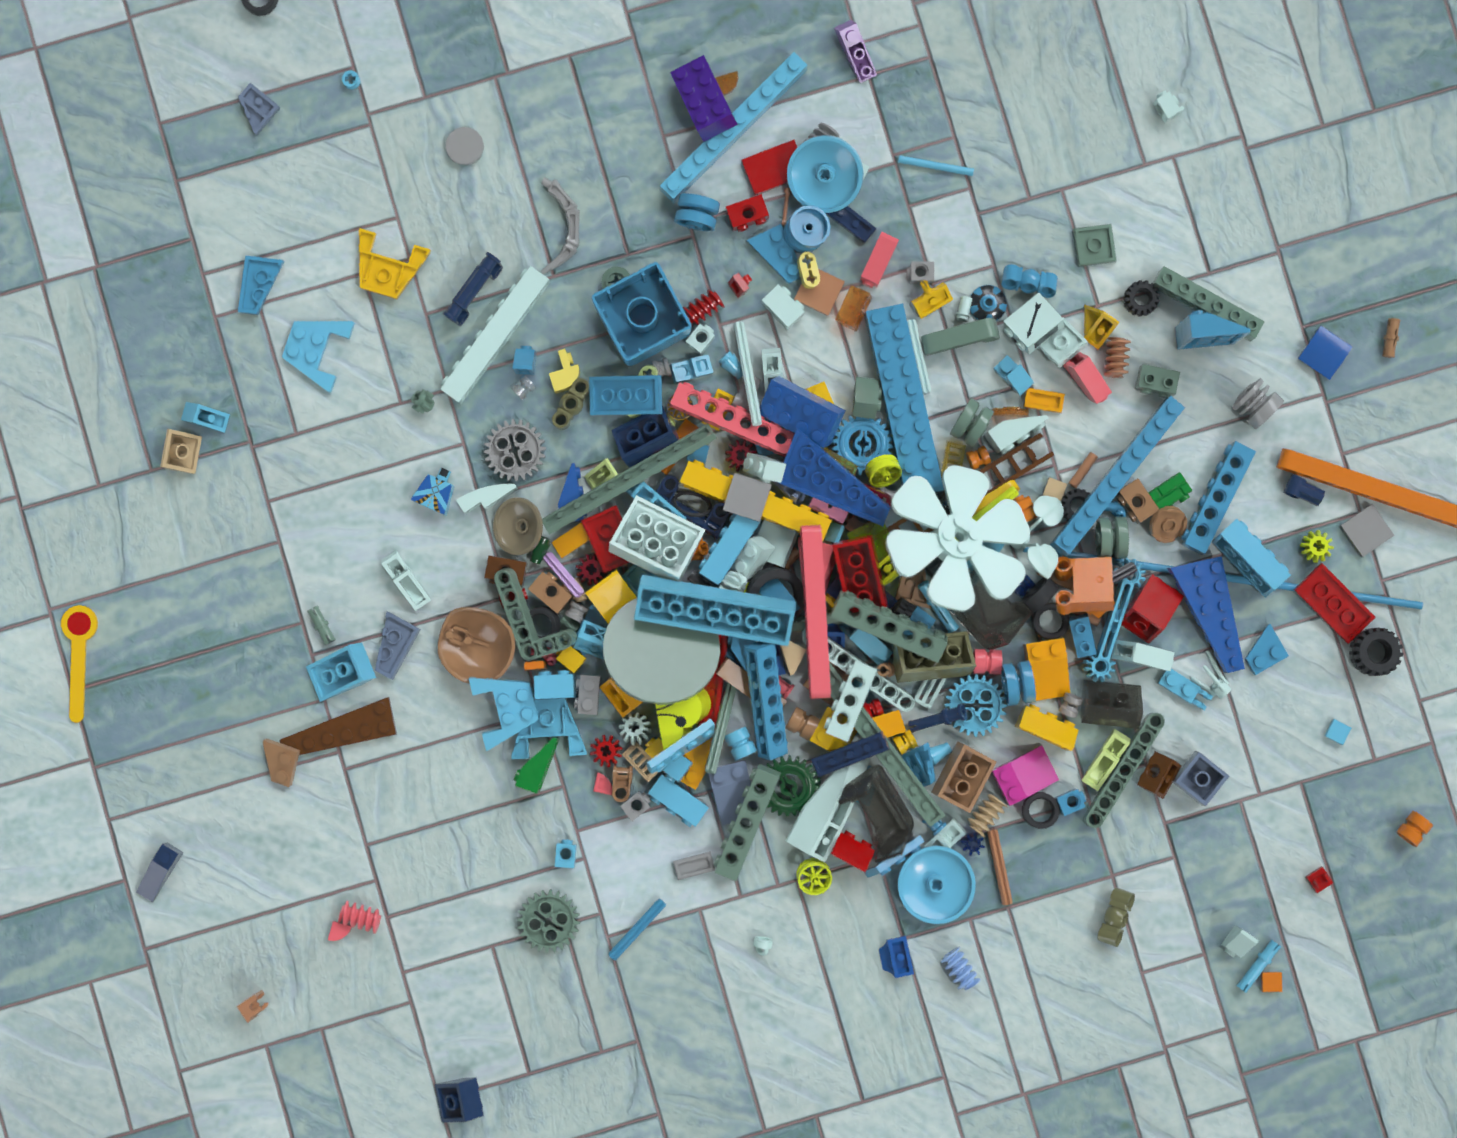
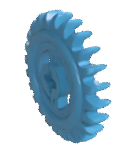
M849 415V422L844 419L841 421L843 426L839 425L838 430L840 432L835 434L837 439L832 440V443L836 444V446L831 450L838 451L834 455V458H841L838 463H845V469L851 467V474L857 469L860 476L863 470L865 471L868 462L873 458L885 454L892 455L888 449H892L894 446L888 442L892 441L893 438L887 437L891 431L884 430L887 424L880 425V418L874 421V419L855 417L854 419ZM856 431H860V436L853 441L852 447L858 453V457L849 448V439ZM868 431L876 440V448L871 456L865 458V453L872 445L871 439L867 436ZM861 440L863 441V444H866V446L863 449H861V446L858 445V443Z

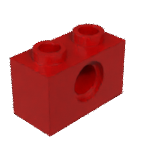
M762 194L726 206V213L733 231L738 230V232L749 229L748 226L753 224L760 226L769 219V213ZM747 210L753 213V216L749 219L743 216V213Z

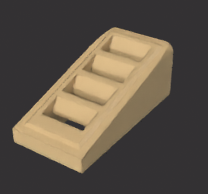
M637 742L622 754L647 782L657 774V772L647 775L645 773L647 765L643 769L640 768L647 759L650 761L652 758ZM637 748L639 751L630 758L629 755ZM643 754L644 757L636 764L634 761Z

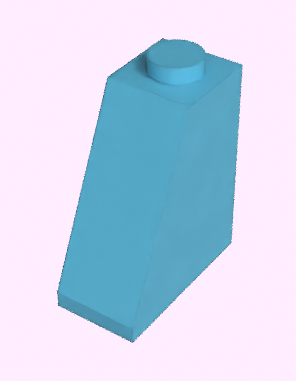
M845 623L838 625L878 666L887 662L893 654L878 637Z

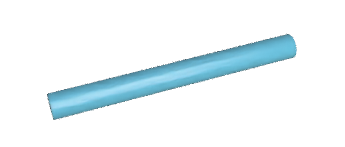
M899 155L898 163L968 176H973L974 172L973 168Z

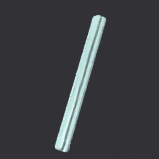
M743 321L734 323L751 423L752 426L762 425L745 326Z

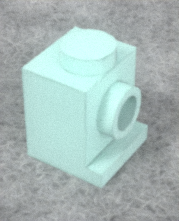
M1166 90L1159 93L1153 103L1164 123L1178 116L1184 110L1183 106H1178L1177 98L1171 95L1170 91L1167 93Z

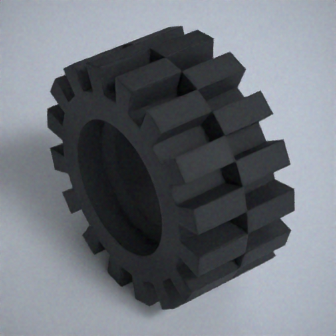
M1139 280L1128 287L1123 297V300H1125L1124 306H1127L1128 312L1131 311L1132 315L1141 317L1142 315L1150 314L1157 308L1160 301V293H1157L1158 288H1154L1153 283L1149 284V281L1145 280L1142 282V280ZM1142 291L1148 295L1149 301L1146 305H1138L1135 302L1134 297L1137 292Z
M1077 488L1067 492L1062 497L1063 518H1066V521H1069L1074 514L1071 510V502L1074 499H1080L1084 502L1090 492Z
M901 597L890 610L892 613L897 615L903 614L910 618L915 610V606ZM888 622L885 624V626L888 628H892L895 626V624L892 622Z

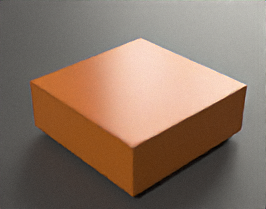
M1262 972L1261 991L1282 992V972Z

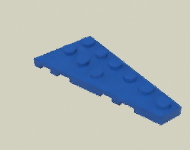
M797 428L783 462L786 464L780 484L883 526L891 507Z
M1222 556L1167 568L1169 573L1173 575L1177 588L1183 593L1185 602L1198 626L1202 628L1206 641L1212 646L1214 655L1223 672L1230 673L1245 669Z

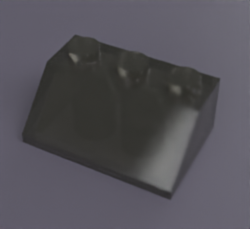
M1092 680L1083 681L1081 723L1139 729L1143 716L1142 690L1140 685L1094 682Z

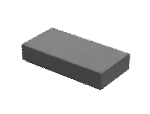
M711 851L673 861L678 880L715 871Z

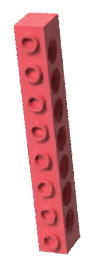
M687 382L678 384L669 407L786 457L795 433L781 428L782 426L772 421L771 423L765 421L763 416H761L762 425L752 426L750 414L746 412L747 409L738 405L733 407L729 405V401L723 398L715 399L711 397V393L705 390L697 391L693 385ZM694 396L697 398L698 403L690 405L687 398ZM705 405H714L715 411L713 413L707 412ZM726 411L730 412L733 415V419L730 421L725 420L723 413ZM743 419L748 420L750 427L743 428L740 425V421ZM765 427L768 434L766 436L759 435L758 428ZM783 435L785 443H777L775 437Z

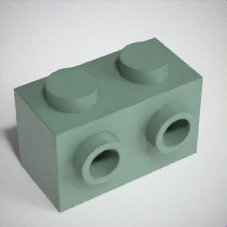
M1142 364L1139 367L1135 389L1140 390L1142 394L1151 395V392L1159 394L1158 396L1161 398H1167L1170 395L1173 397L1177 391L1180 372Z
M856 377L852 416L875 419L876 412L881 410L882 402L878 400L881 399L882 388L879 387V379Z

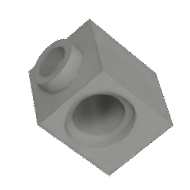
M911 261L910 267H907L906 277L910 278V284H920L923 280H927L928 284H933L934 262ZM923 269L925 276L918 277L915 270Z
M638 791L620 807L630 820L633 821L651 807L649 804L651 800L645 792L641 794ZM634 800L642 802L641 810H634L632 808Z

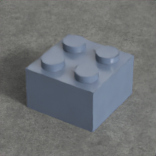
M1194 751L1177 773L1173 783L1201 806H1207L1229 778V775L1202 753Z

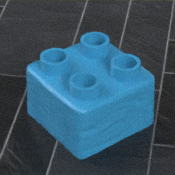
M657 262L647 265L592 295L595 309L627 366H633L686 338L691 333V322L678 301L661 266Z

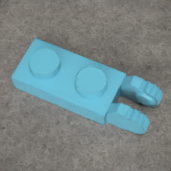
M1173 669L1171 671H1164L1158 681V684L1204 711L1207 708L1205 704L1194 699L1197 693L1207 700H1212L1213 698L1212 695L1202 690L1200 686Z

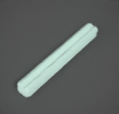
M911 319L907 323L923 394L931 392L916 320Z

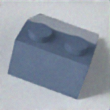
M745 760L719 766L715 774H709L722 825L730 824L732 820L736 821L738 816L735 814L739 803L743 804L745 797L742 794L746 785L750 787L751 781ZM755 801L748 802L751 808L757 807Z

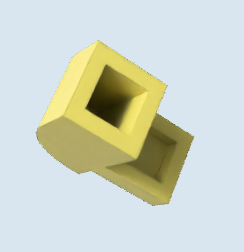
M565 349L558 350L563 369L549 373L556 394L569 390L573 382L580 377L579 365H570L574 363L572 355L567 353Z

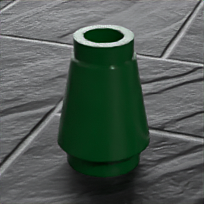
M541 536L539 543L531 551V562L541 564L551 546V539Z

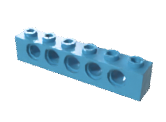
M1237 441L1226 446L1223 452L1225 457L1223 461H1219L1215 468L1217 473L1214 479L1211 478L1206 487L1208 491L1206 495H1202L1198 502L1200 506L1198 511L1194 512L1189 522L1192 524L1189 530L1186 529L1181 536L1183 540L1181 545L1200 555L1206 553L1256 453L1255 450ZM1231 458L1238 462L1237 468L1231 467ZM1223 475L1229 478L1228 485L1222 483L1221 478ZM1214 492L1220 494V502L1213 500ZM1206 509L1212 512L1211 519H1207L1204 516ZM1197 526L1204 529L1203 536L1196 534Z
M759 641L745 646L744 650L758 757L773 760L788 754V742L785 733L775 644Z

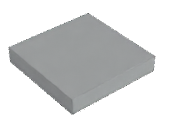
M734 473L723 511L760 522L771 484Z
M1373 504L1340 525V528L1361 557H1364L1394 536Z

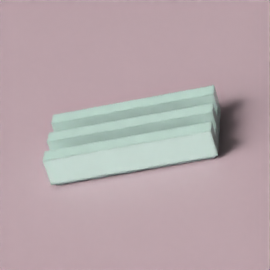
M946 678L940 680L928 704L925 701L937 679H932L922 700H919L928 680H923L914 697V702L931 709Z

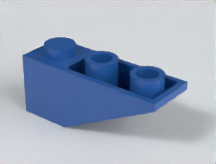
M572 463L558 502V509L584 495L583 486H579L578 479L581 478L580 467H576L575 463ZM587 513L571 523L581 522L584 516H587Z

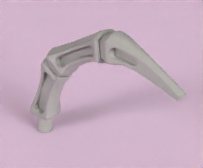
M544 178L541 184L548 188V193L558 201L562 210L566 213L568 234L562 251L541 270L543 275L565 263L577 252L579 247L580 211L577 209V204L568 196L557 180L550 181L547 178Z

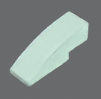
M780 348L761 349L765 393L771 379L778 376L783 378Z
M515 484L491 485L467 493L456 501L463 512L468 514L481 504L486 510L518 488Z
M397 550L381 560L382 566L415 611L431 600Z

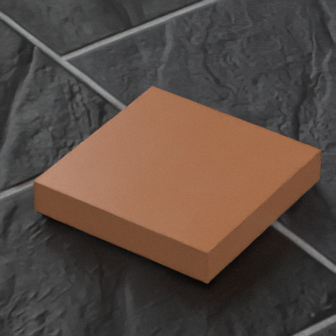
M818 269L820 275L819 284L812 289H807L801 284L794 301L798 300L801 304L829 316L845 281ZM809 272V277L806 280L812 284L815 279L810 277Z

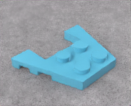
M294 321L282 358L327 392L331 393L337 377L318 370L331 333L350 339L355 323L352 321Z
M469 677L472 695L493 691L501 728L482 732L486 751L538 721L529 681Z
M566 698L534 700L538 721L518 732L512 759L530 758L529 738L568 736L569 756L587 755V750Z

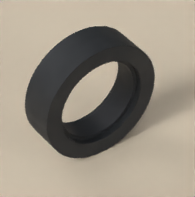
M775 566L762 569L756 573L750 580L746 593L758 595L761 587L772 579H783L790 583L793 589V598L800 607L794 613V621L804 608L803 584L800 579L788 569Z

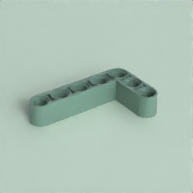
M505 568L495 574V583L523 659L528 661L566 649L576 643L577 634L571 629L539 638L515 571L511 568ZM503 573H506L508 575V582H505L503 580ZM510 591L515 594L514 601L509 598ZM516 609L521 612V619L516 617ZM522 628L528 631L527 637L523 636ZM564 634L570 638L569 644L564 642ZM546 640L551 642L552 649L546 647ZM529 646L534 649V655L528 652Z

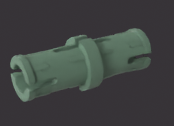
M315 606L313 609L316 615L312 609H309L307 612L315 624L314 629L315 631L318 630L324 645L330 644L327 635L331 642L336 639L329 629V622L325 621L319 606Z

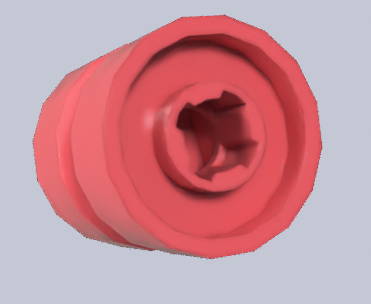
M974 649L973 655L976 667L973 670V674H984L988 671L989 674L1001 675L1002 650L990 649L989 652H986L985 649Z

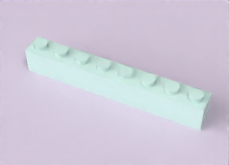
M532 266L529 269L525 268L519 277L521 280L517 285H512L508 291L510 295L506 300H501L497 306L499 310L495 315L492 314L487 319L485 329L483 331L480 330L476 334L474 344L472 346L469 345L465 349L463 359L461 361L458 360L454 364L452 374L449 377L446 376L441 382L442 392L460 405L551 283L546 276Z

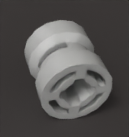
M1065 693L1064 703L1060 705L1058 711L1069 717L1076 718L1078 715L1077 709L1082 705L1083 699L1074 694Z

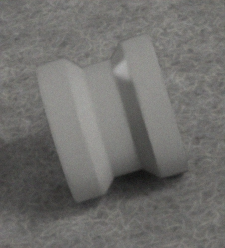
M667 357L663 358L662 361H652V364L658 371V375H661V377L665 375L672 376Z
M571 601L570 609L566 611L565 615L582 622L584 620L583 615L588 611V608Z

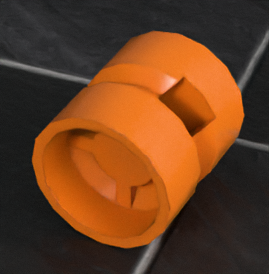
M1412 811L1406 818L1407 824L1403 823L1396 833L1412 846L1418 847L1423 840L1422 835H1427L1433 824L1419 813Z

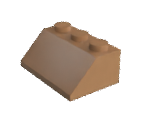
M957 741L931 793L971 813L997 762Z

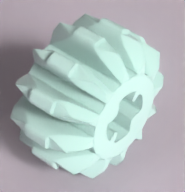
M729 571L719 588L744 592L747 579L739 572Z
M629 713L628 720L622 718L624 724L619 725V729L622 730L619 734L621 737H624L625 743L630 741L631 745L634 746L636 741H638L642 745L641 739L648 740L649 738L646 734L652 733V730L648 728L651 726V723L646 721L647 717L645 715L640 717V714L636 713L635 717H633ZM635 726H638L639 729H636L635 732H633L632 729H635Z

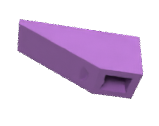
M849 20L835 27L834 30L858 81L862 83L876 76L877 73L857 23Z

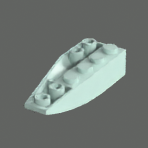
M870 758L832 772L803 806L785 841L803 852L826 862L852 810Z

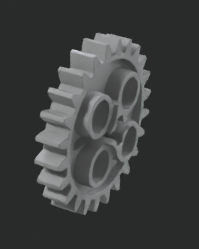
M512 419L511 425L504 421V427L497 424L499 430L495 431L492 429L493 437L487 436L490 443H484L485 446L489 447L488 450L484 451L485 454L489 455L485 461L492 462L488 467H496L493 473L501 472V479L507 475L508 481L514 477L515 481L518 482L519 476L526 480V474L533 477L531 471L535 470L538 472L537 464L543 465L540 458H546L544 454H541L542 451L546 450V447H541L545 440L538 439L542 434H535L536 427L529 429V422L523 426L522 420L516 424L515 420ZM510 434L513 437V441L517 449L520 448V450L517 451L519 459L522 464L520 467L517 464L515 455L513 453H510V451L513 450V447L509 439ZM525 434V442L518 443L516 441L517 436ZM501 440L508 441V446L505 449L498 448V443ZM525 452L532 453L530 461L522 460V455ZM507 458H513L514 464L511 467L504 466V461Z

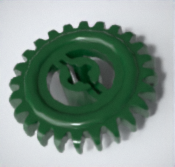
M788 755L787 761L784 760L783 756H780L779 763L776 759H773V766L769 763L766 765L771 769L781 772L779 780L780 790L783 795L790 796L791 799L779 797L774 789L767 808L772 807L771 813L778 810V816H781L783 812H785L786 817L789 816L790 812L796 816L797 811L801 812L803 806L815 793V790H818L820 785H816L820 779L819 777L813 778L817 772L816 770L811 771L812 764L806 766L805 759L799 763L798 756H796L794 761H792L791 755ZM786 774H794L802 781V791L798 796L796 794L797 783L795 778ZM785 780L791 785V790L785 786ZM757 784V787L762 789L759 791L765 790V786L763 784Z

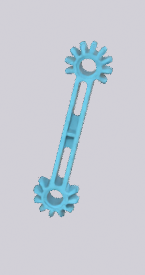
M1128 558L1124 559V564L1122 562H1118L1117 564L1119 567H1122L1128 564L1130 561ZM1132 559L1131 562L1136 565V559ZM1142 563L1136 565L1137 572L1133 573L1132 579L1124 578L1119 581L1114 595V611H1109L1096 649L1097 654L1095 656H1088L1090 660H1083L1084 663L1088 664V666L1083 667L1084 671H1089L1086 677H1092L1094 682L1098 678L1100 682H1104L1105 677L1111 678L1109 671L1115 672V669L1111 668V666L1115 665L1116 662L1109 660L1134 584L1140 588L1142 585L1139 580H1146V578L1141 577V574H1145L1146 570H1139L1143 566ZM1125 585H1126L1125 593H1124V595H1123L1120 608L1117 609V608H1118V605H1119V602H1120V599H1121V596H1122V593H1123V590H1124V587H1125ZM1111 631V635H1110V638H1109V641H1108V644H1107L1105 653H1104V655L1102 656V653H1103V650H1104V647H1105V644H1106V641H1107L1109 632ZM1098 661L1103 662V669L1100 671L1095 669V664Z

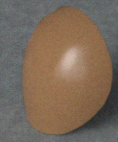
M461 607L452 610L445 618L438 639V656L446 670L458 680L470 684L469 677L493 678L497 680L507 671L514 657V634L508 623L500 616L480 608Z

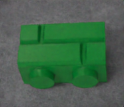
M1179 472L1148 493L1157 507L1161 509L1165 506H1173L1172 504L1178 500L1180 503L1190 498L1189 493L1192 492V489Z

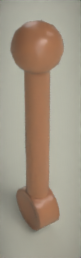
M790 188L784 189L783 227L786 224L788 201L791 194Z

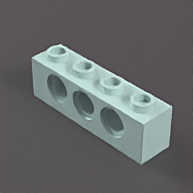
M855 661L854 664H849L846 674L849 675L846 682L842 681L838 691L841 692L839 700L835 699L831 708L834 711L832 718L828 717L824 728L827 729V734L848 742L877 669ZM854 677L862 679L861 687L854 688L851 681ZM845 696H854L855 703L852 706H847L844 703ZM839 713L847 715L848 720L845 724L837 722V715Z

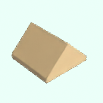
M167 429L160 467L195 474L202 436Z
M789 641L788 646L780 645L789 676L796 672L806 649Z

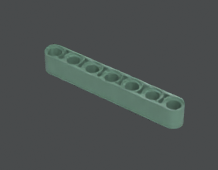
M1149 713L1145 716L1130 740L1129 746L1119 758V762L1105 780L1084 814L1083 820L1087 826L1098 828L1107 818L1163 728L1165 719L1160 713ZM1152 716H1156L1159 720L1158 725L1155 727L1150 723ZM1143 732H1146L1149 736L1148 741L1145 743L1140 740V735ZM1134 748L1138 750V757L1136 759L1130 757V751ZM1122 765L1128 767V773L1124 776L1120 774V767ZM1113 781L1118 783V789L1115 792H1112L1109 788L1110 783ZM1103 797L1108 800V805L1105 808H1101L1099 805V801ZM1092 814H1096L1098 817L1096 824L1089 822V817Z

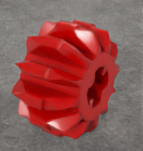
M602 735L603 742L595 738L599 745L591 744L590 747L596 749V751L590 752V755L597 754L593 761L597 762L601 759L599 766L602 767L604 761H606L607 767H611L610 760L617 764L618 761L614 756L621 758L622 755L616 753V751L623 748L615 747L620 741L617 739L612 743V735L609 736L608 741H606V736ZM605 745L609 746L611 754L604 756V752L601 751L602 747L605 748Z

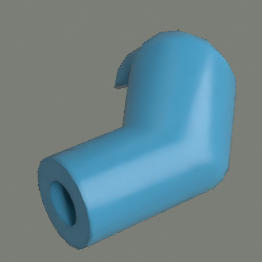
M1111 501L1103 511H1110L1115 517H1126V510L1117 501Z

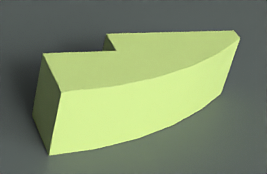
M1113 729L1083 776L1082 781L1098 791L1129 746L1130 738Z

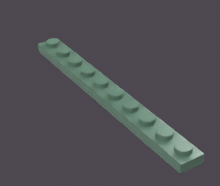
M707 423L542 518L545 529L549 535L560 530L584 514L593 511L617 495L626 492L650 476L659 473L683 457L711 443L717 438Z
M829 662L831 697L835 701V699L839 700L841 692L838 691L843 679ZM845 696L844 703L847 706H852L855 703L854 696ZM862 706L854 728L862 738L881 732L880 728ZM885 736L890 749L877 754L876 757L929 827H931L946 815Z

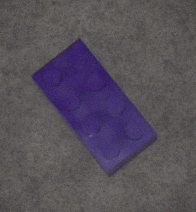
M704 55L670 72L703 142L738 125Z

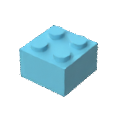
M569 670L558 671V675H551L550 671L538 672V676H534L535 699L576 698L575 674H571Z

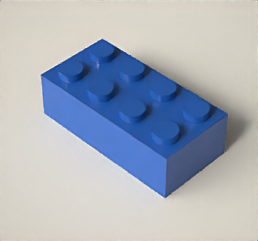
M780 376L771 379L759 407L761 416L793 433L799 428L822 448L832 443L846 411Z

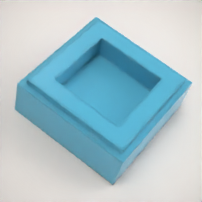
M1333 719L1325 737L1343 745L1352 728Z

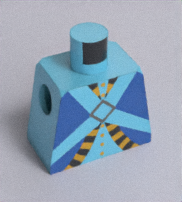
M440 468L437 477L428 474L411 500L447 516L454 491V486L447 483L451 472Z

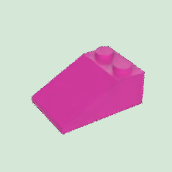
M1042 745L994 768L991 772L1008 806L1035 794L1059 780Z

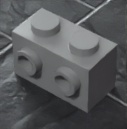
M580 675V679H577L576 690H579V698H575L574 709L578 710L577 714L598 715L600 676Z

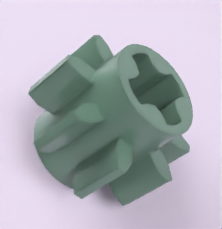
M424 389L416 391L411 397V402L414 404L412 408L422 414L431 411L435 405L434 400H432L434 395Z

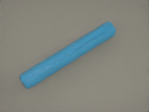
M659 898L614 946L608 955L613 960H617L666 907V903Z

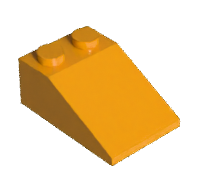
M1064 638L1023 644L1026 661L1029 660L1033 671L1036 701L1064 697L1065 693H1070L1068 660Z

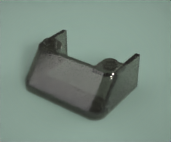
M878 764L870 767L847 783L838 800L839 804L858 801L874 826L872 842L878 848L874 858L875 863L902 855L914 827L912 815L885 770Z

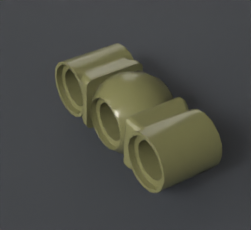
M576 379L568 390L569 392L560 398L557 412L552 417V422L557 429H567L570 422L574 419L573 416L582 411L583 401L590 392L589 384L585 379ZM580 383L586 385V390L582 393L576 391V386ZM575 400L576 406L573 409H568L566 407L567 401ZM559 416L566 417L564 425L556 423Z
M1117 887L1113 889L1109 905L1112 906L1108 907L1105 912V923H1102L1098 932L1099 941L1115 947L1119 946L1124 932L1122 928L1127 924L1129 917L1127 911L1131 912L1135 901L1134 893Z

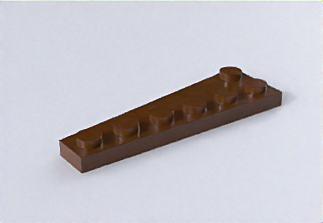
M390 697L287 736L279 741L281 744L300 750L299 755L396 735L397 731Z

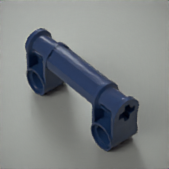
M487 252L486 257L476 266L475 270L452 299V303L442 314L459 327L462 326L470 314L467 307L489 278L495 280L503 269L501 261Z
M671 475L666 476L656 490L672 506V499L680 486L678 479ZM669 479H673L676 482V486L672 490L667 489L665 486ZM676 500L677 505L681 509L691 513H700ZM717 503L708 517L684 516L686 517L685 520L705 529V533L713 536L714 540L717 541L730 512H726V515L723 517L717 516L716 509L720 506L724 507L725 504Z

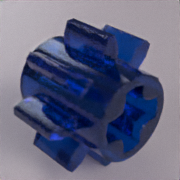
M976 832L973 833V836L966 833L967 839L961 840L962 843H965V847L962 850L966 851L968 849L969 856L973 852L980 855L979 849L985 848L984 845H981V841L984 838H976ZM973 839H975L977 847L973 846V849H971V846L968 845V842H972Z

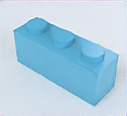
M661 774L648 793L651 795L649 799L658 805L662 803L667 806L665 809L673 816L677 813L682 817L681 821L689 827L692 825L696 827L709 808L682 787L667 779L663 774Z

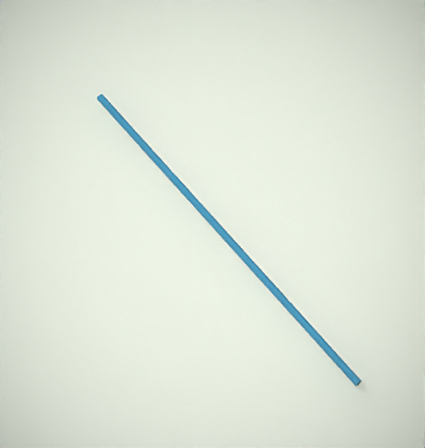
M1030 547L1023 549V552L1027 553ZM1071 552L1066 556L1069 559L1098 558L1097 555ZM1112 557V565L1118 566V562L1124 564V559ZM1136 561V565L1138 563L1143 564L1140 568L1143 570L1169 573L1167 568L1175 567ZM1226 574L1227 582L1252 585L1245 576ZM1283 582L1277 589L1294 591L1293 589L1299 584ZM1352 592L1360 601L1420 610L1423 608V602Z

